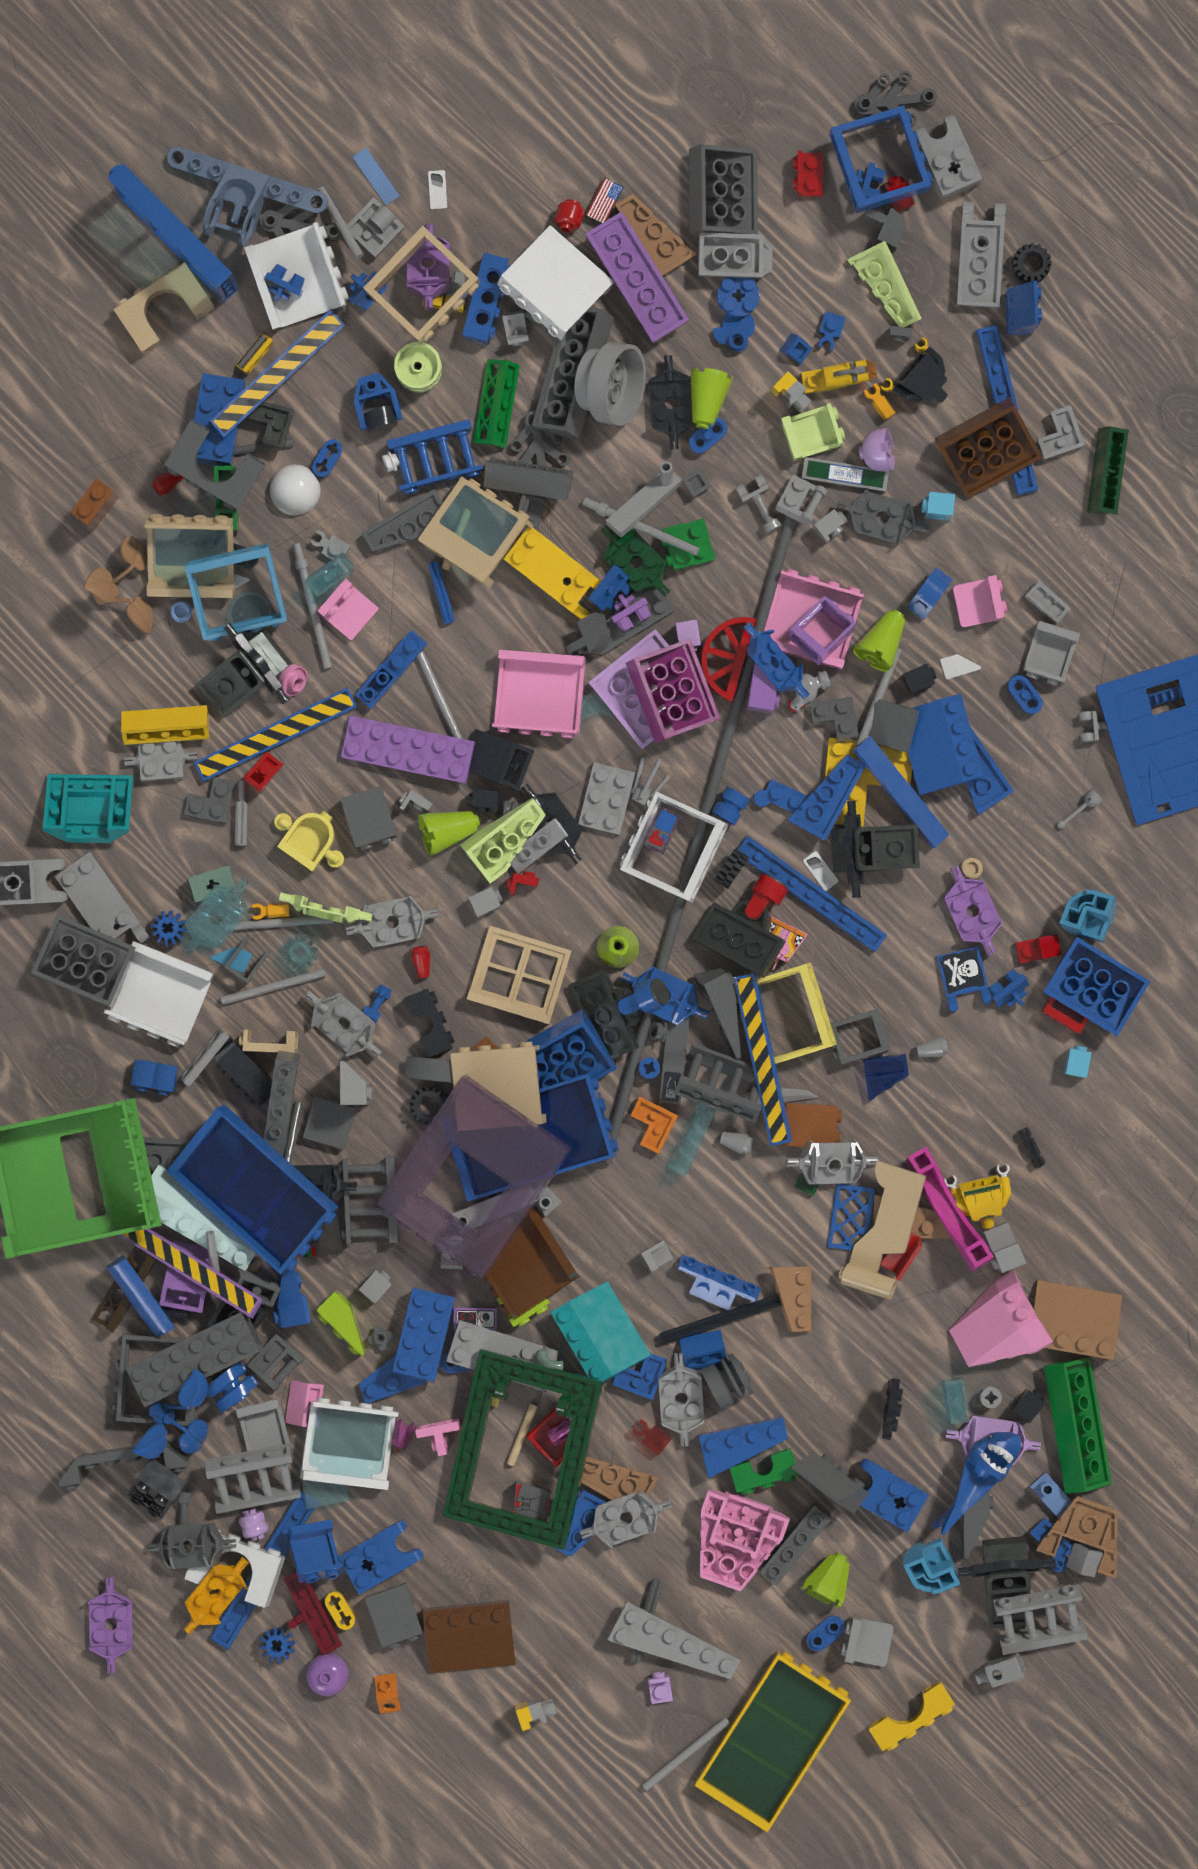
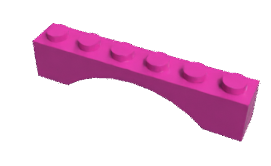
M927 1147L910 1155L906 1159L905 1164L910 1171L926 1176L922 1191L971 1272L989 1263L994 1256L983 1238L972 1227L960 1208L956 1206V1201L951 1195L938 1165Z

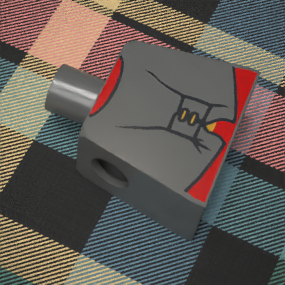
M517 1481L514 1512L547 1521L548 1512H551L553 1499H550V1489Z

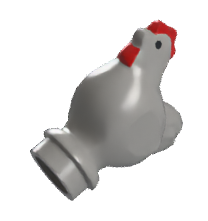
M826 671L817 672L816 677L806 673L803 674L802 685L810 694L805 699H802L796 692V696L788 701L787 707L792 712H799L800 708L804 707L805 704L813 701L817 696L819 688L826 690V688L831 687Z

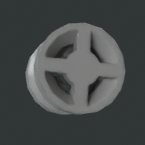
M986 1386L980 1391L979 1399L985 1407L992 1409L1000 1405L1002 1395L997 1388Z

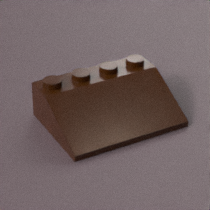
M1011 397L935 438L941 453L967 499L1043 458Z
M509 1600L423 1609L430 1673L516 1665Z

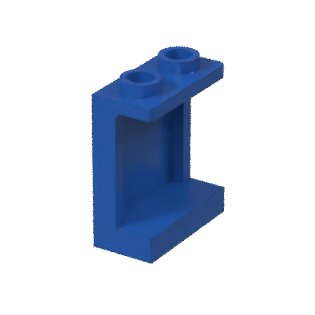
M332 1519L289 1528L287 1536L299 1583H314L322 1578L331 1580L341 1575L344 1567L339 1562L332 1534L334 1528Z

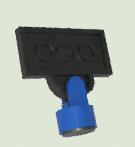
M606 969L568 985L578 1010L582 1009L591 1021L612 1059L639 1048L631 1028L639 1021L641 1009L645 1013L650 1014L666 1007L669 1002L667 987L657 977H652L638 983L635 986L634 993L627 988H614Z

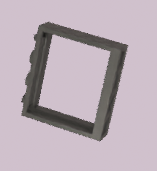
M126 1333L122 1335V1338H119L118 1351H121V1359L116 1362V1372L119 1373V1381H115L114 1394H118L117 1403L113 1404V1415L116 1416V1421L157 1424L150 1415L125 1413L128 1381L126 1368L129 1367L130 1341L176 1344L186 1338L155 1337L154 1335ZM191 1405V1408L186 1410L185 1418L175 1417L174 1421L182 1426H189L192 1421L196 1420L197 1407Z

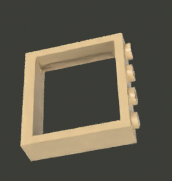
M422 226L363 288L408 333L422 344L434 336L435 333L433 331L438 326L442 327L447 323L450 318L449 315L453 310L458 311L465 303L463 300L468 295L472 296L475 293V290L479 287L480 280L435 236ZM428 240L468 280L417 331L377 292Z

